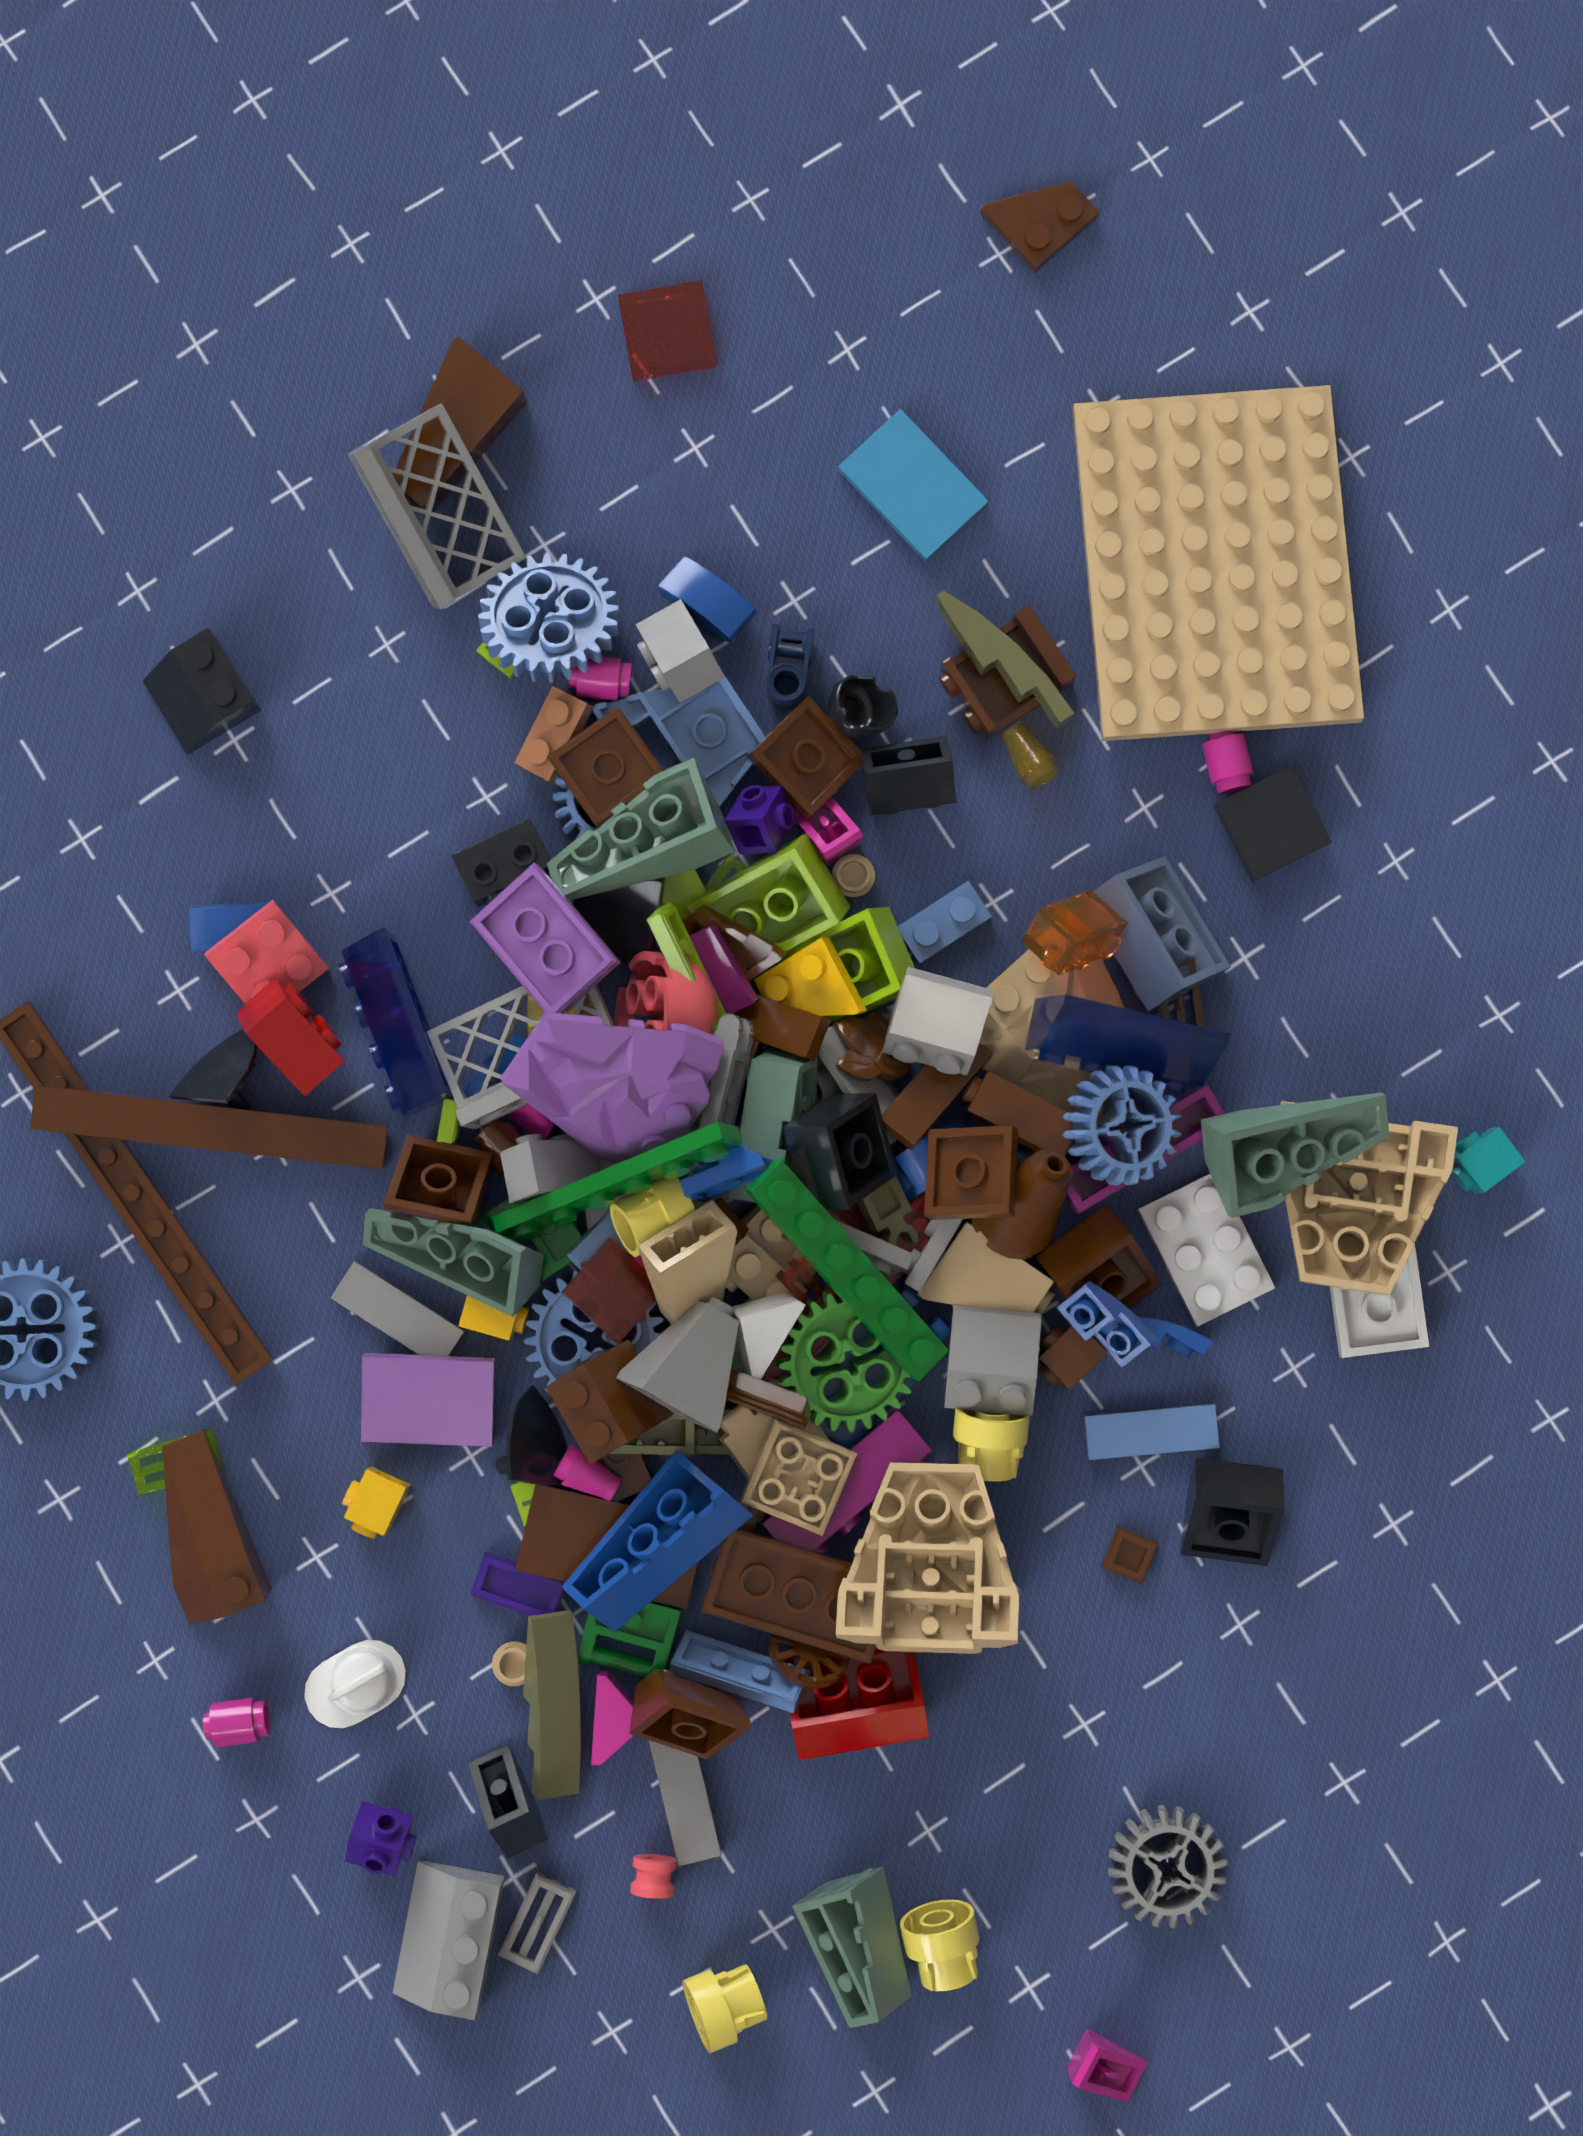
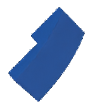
M686 556L681 559L658 585L662 597L673 603L681 599L687 611L695 615L697 625L729 643L735 639L757 614L756 608L736 590Z
M269 902L243 905L226 903L187 907L190 950H209Z
M1090 1281L1057 1307L1085 1341L1094 1335L1121 1367L1143 1352L1157 1339L1154 1333L1124 1304Z
M1138 1317L1157 1337L1150 1345L1157 1348L1163 1337L1167 1335L1170 1337L1167 1345L1185 1357L1190 1358L1193 1352L1204 1356L1213 1342L1186 1327L1154 1318Z

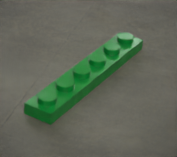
M719 1121L493 1216L492 1220L497 1234L512 1236L516 1241L529 1240L541 1234L540 1229L550 1224L558 1226L575 1221L578 1218L577 1213L588 1208L590 1210H599L609 1207L615 1203L614 1198L624 1193L638 1194L647 1191L653 1187V1181L662 1177L670 1179L683 1176L691 1171V1165L700 1161L708 1163L721 1160L729 1155V1149L743 1144L739 1128Z
M775 1159L745 1189L750 1197L913 1380L919 1382L949 1351L783 1160Z

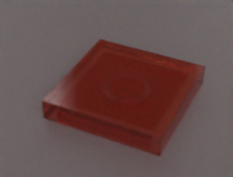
M702 280L618 295L633 382L717 368Z

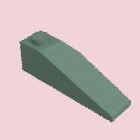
M694 757L651 777L643 784L645 790L627 805L623 802L618 804L611 810L614 815L595 831H585L547 863L551 880L568 900L694 870L735 852L722 812Z
M1383 1093L1245 1109L1201 1120L1205 1162L1227 1215L1231 1218L1275 1207L1285 1201L1283 1196L1303 1184L1306 1186L1311 1185L1320 1179L1318 1175L1339 1162H1349L1389 1137L1386 1095Z
M370 1208L365 1213L362 1245L512 1317L540 1287L544 1255L505 1236L487 1229Z

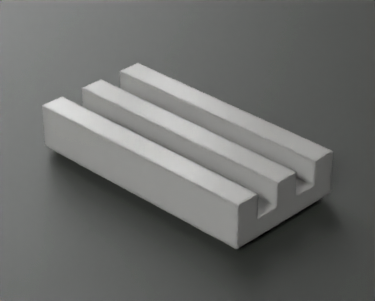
M538 1871L498 1956L536 1974L539 1973L577 1891L574 1888H567L561 1885V1882L555 1879L550 1880L544 1877L545 1875ZM539 1887L547 1890V1893L519 1953H516L510 1949ZM555 1894L563 1897V1900L533 1961L527 1958V1954Z

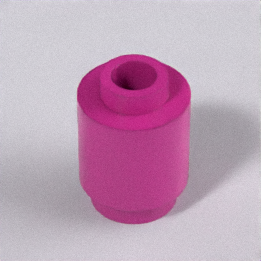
M602 656L601 663L594 662L591 659L587 660V673L582 672L577 666L572 668V679L569 680L568 688L577 689L576 697L617 701L618 697L627 698L629 696L632 663H621V658Z
M1224 731L1208 734L1210 740L1204 742L1202 747L1211 785H1216L1218 794L1231 793L1251 786L1250 776L1254 773L1244 733L1235 734V732Z
M252 1697L212 1703L210 1705V1713L203 1714V1731L206 1740H213L214 1746L219 1748L259 1742L260 1737L269 1736L271 1722L266 1700L256 1701Z

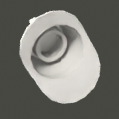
M365 1640L353 1644L323 1661L311 1672L305 1685L304 1698L309 1712L318 1722L328 1727L346 1728L382 1710L399 1696L405 1684L406 1670L402 1657L392 1646L382 1641Z

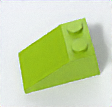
M806 833L781 846L777 853H768L686 906L691 913L705 904L781 947L784 951L840 923L850 908L849 903Z
M890 907L867 908L785 951V956L766 969L765 972L819 938L830 937L867 1011H870L895 1000L907 967H915ZM860 1014L831 1015L822 1017L831 1021L829 1025L830 1027L834 1025V1023L838 1019L851 1016L855 1017Z

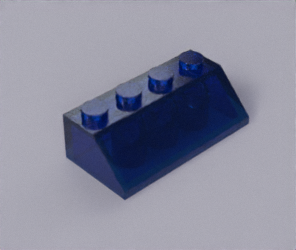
M382 928L343 949L341 952L345 962L339 964V969L347 988L355 987L360 1003L354 1004V1009L362 1028L370 1027L375 1043L369 1045L370 1052L378 1070L384 1067L386 1069L390 1084L385 1085L384 1088L393 1110L400 1108L403 1115L410 1116L444 1102V1099H454L427 1034V1031L431 1029L396 937L386 928Z
M1064 994L1035 998L1025 1050L1039 1053L1038 1061L1063 1066L1065 1059L1079 1062V1070L1087 1073L1094 1071H1103L1105 1073L1108 1066H1119L1121 1069L1124 1066H1135L1138 1068V1073L1140 1071H1149L1153 1073V1080L1162 1081L1167 1084L1165 1091L1185 1094L1187 1087H1203L1228 1044L1230 1033Z

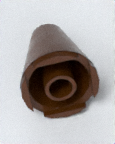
M1042 1149L1017 1164L1015 1216L971 1218L972 1226L976 1233L979 1230L988 1240L986 1245L992 1251L1010 1259L1025 1260L1043 1251L1049 1245L1073 1173L1069 1161L1055 1150Z

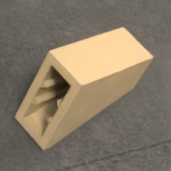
M713 1200L638 1245L660 1312L671 1325L698 1301L708 1303L711 1297L723 1301L737 1229Z
M967 1222L959 1229L933 1268L920 1292L916 1293L923 1300L951 1305L1041 1314L1055 1295V1293L1049 1290L1054 1282L1022 1259H1010L992 1251L986 1245L988 1240L982 1232L976 1233L974 1227Z

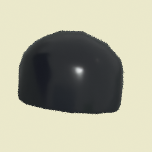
M848 675L833 686L827 704L828 710L836 727L848 737L861 740L870 739L894 725L898 715L896 696L891 690H881L876 685V678L874 676L858 677L857 675Z

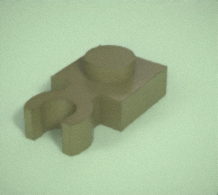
M897 1176L857 1203L869 1231L880 1232L882 1230L881 1240L898 1247L896 1239L902 1233L905 1242L916 1243L918 1241L916 1229L912 1225L905 1223L903 1216L911 1212L912 1209Z

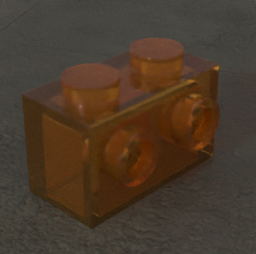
M1090 889L1041 908L1024 936L1022 943L1040 958L1045 967L1054 971L1057 975H1061L1076 968L1081 970L1097 959H1107L1112 956L1121 945L1122 940L1119 937L1128 922Z

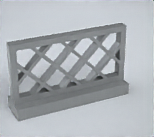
M442 403L369 444L347 454L433 608L443 609L455 602L456 598L495 577L498 572L502 573L510 568L511 563L517 564L526 559L523 550ZM435 417L439 419L445 430L441 449L418 443L422 425ZM414 430L412 440L401 437ZM392 441L409 445L410 448L404 471L387 466L379 449ZM450 441L457 454L448 452ZM416 448L439 454L433 479L410 473ZM446 457L462 461L467 470L462 488L440 482ZM392 473L402 476L400 486L397 484ZM408 478L431 484L425 509L411 506L407 502L404 493ZM471 480L479 493L469 490ZM438 487L461 493L454 518L432 512ZM467 495L484 501L488 511L483 527L461 520ZM414 512L423 514L421 525ZM430 517L453 523L446 548L431 544L426 536ZM492 520L495 521L499 531L490 529ZM459 525L482 532L476 556L453 550ZM491 534L504 538L512 555L498 563L482 559L488 535ZM435 550L445 553L442 563ZM451 555L474 561L469 580L457 587L454 586L447 573ZM480 564L491 566L478 574Z
M597 985L579 1000V1003L573 1005V1007H576L574 1015H583L584 1011L602 1017L603 1025L614 1026ZM523 986L427 1031L458 1109L455 1112L462 1127L477 1129L528 1105L526 1101L502 1084V1082L492 1086L495 1078L501 1079L502 1074L497 1073L506 1048L515 1052L520 1050V1048L508 1044L517 1019L535 1026L538 1021L519 1015L525 998L530 995ZM589 998L591 999L595 1010L586 1007ZM514 1003L511 1011L504 1009V1007ZM495 1011L509 1015L500 1040L481 1033L487 1015ZM475 1021L473 1029L464 1027ZM456 1030L470 1034L462 1058L448 1054L442 1039L443 1036ZM478 1038L498 1045L489 1069L470 1062ZM452 1061L459 1063L457 1071L455 1070ZM467 1067L487 1074L481 1091L467 1098L461 1082Z

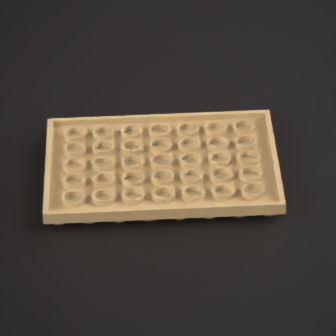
M1330 385L1074 403L1072 411L1102 741L1211 734L1224 731L1239 732L1361 723L1364 719Z

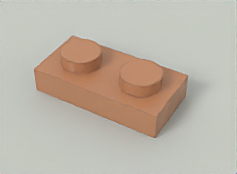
M552 686L514 763L546 781L556 784V777L560 775L552 766L547 756L582 732L594 706L560 688Z

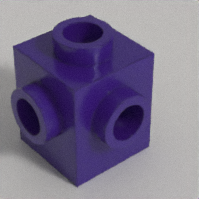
M754 785L743 788L724 821L739 854L777 853L796 819L793 806L788 802L782 786L762 787Z
M362 1801L349 1835L344 1862L361 1866L371 1873H384L396 1876L401 1860L410 1861L416 1843L417 1835L410 1834L413 1815L403 1813L394 1807H382Z

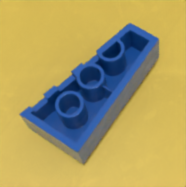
M676 1450L564 1583L562 1588L584 1610L615 1632L750 1519L753 1514L682 1453Z

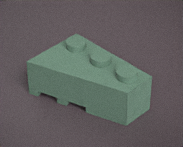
M769 1050L751 1059L747 1070V1088L740 1126L742 1145L772 1160H783L796 1175L783 1127L816 1106L818 1057L812 1062L790 1053ZM751 1183L730 1191L729 1198L755 1202L745 1191Z
M884 1867L827 1881L792 1905L849 2028L880 2022L912 1997Z

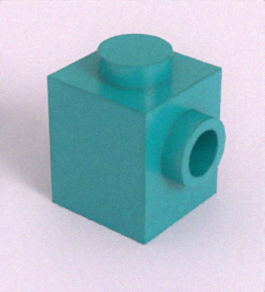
M1494 1127L1489 1128L1480 1136L1474 1131L1456 1144L1458 1153L1454 1155V1169L1451 1174L1464 1191L1472 1190L1474 1194H1482L1526 1161L1502 1129Z

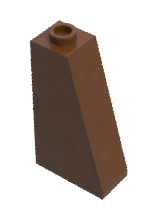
M457 336L447 352L420 414L442 403L474 463H476L525 406L527 400L524 391ZM437 417L422 425L418 443L441 449L445 430ZM412 430L408 440H412L414 430ZM450 441L448 452L457 454ZM409 445L405 446L396 469L404 471L410 448ZM416 448L410 473L433 479L439 454ZM446 457L440 482L456 486L467 472L462 461ZM393 473L397 484L400 486L402 476ZM408 478L404 496L409 505L425 509L431 484ZM438 487L432 512L435 511L451 490Z

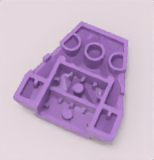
M545 1012L502 1074L501 1079L502 1084L595 1156L618 1164L682 1137L687 1133L708 1103L710 1096L708 1082L717 1071L724 1044L722 1038L685 1024L670 1023L669 1030L646 1029L643 1020L629 1019L628 1027L603 1025L602 1017Z

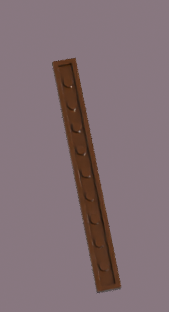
M25 1002L0 1020V1040L34 1090L35 1085L91 1091L32 1003ZM64 1133L234 1384L239 1385L275 1359L127 1142L120 1139Z

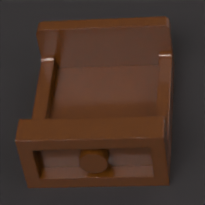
M1030 605L1015 613L1011 621L999 628L1017 643L1048 676L1059 693L1074 684L1077 677ZM965 651L952 659L948 657L941 662L940 670L943 674L938 676L943 688L951 698L959 697L967 709L962 712L966 723L975 734L981 731L986 740L1041 706L1034 694L1018 703L996 667L980 676Z

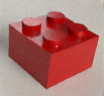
M275 978L239 1009L236 1015L245 1034L295 1087L306 1096L345 1061L338 1050L343 1043L336 1036L335 1030L320 1014L314 1019L310 1016L314 1012L307 1005V1000L291 983L284 988Z

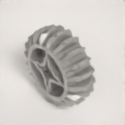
M1164 1805L1157 1807L1158 1819L1152 1820L1148 1811L1143 1809L1140 1811V1816L1144 1824L1137 1827L1136 1823L1129 1818L1125 1821V1824L1132 1834L1127 1837L1123 1833L1116 1832L1114 1836L1115 1840L1124 1846L1123 1850L1113 1848L1108 1851V1856L1111 1859L1121 1862L1107 1868V1873L1110 1877L1121 1878L1111 1886L1114 1894L1126 1893L1120 1902L1125 1910L1137 1904L1134 1912L1137 1920L1142 1921L1151 1911L1150 1920L1153 1927L1158 1928L1160 1926L1163 1915L1167 1916L1168 1924L1172 1929L1177 1928V1915L1183 1914L1188 1924H1193L1195 1918L1191 1910L1198 1907L1202 1914L1207 1915L1210 1910L1204 1899L1208 1897L1213 1901H1219L1221 1895L1212 1887V1884L1225 1885L1227 1882L1225 1875L1214 1871L1228 1865V1861L1224 1856L1214 1855L1221 1851L1224 1845L1220 1839L1209 1840L1214 1833V1829L1210 1824L1203 1825L1197 1830L1201 1817L1195 1812L1184 1822V1810L1179 1806H1176L1173 1810L1171 1819L1168 1818ZM1161 1833H1178L1176 1838L1172 1837L1165 1846L1160 1848L1143 1844L1149 1838ZM1191 1839L1198 1845L1202 1856L1200 1877L1195 1876L1185 1867V1859L1189 1852L1187 1846ZM1135 1855L1150 1867V1874L1146 1881L1148 1887L1144 1893L1135 1886L1133 1881L1132 1865ZM1172 1857V1861L1182 1875L1175 1871L1169 1875L1167 1871V1876H1162V1871L1154 1859L1159 1862L1166 1859L1168 1862V1858ZM1173 1886L1191 1889L1185 1895L1173 1900H1157L1158 1896L1163 1897L1165 1892Z

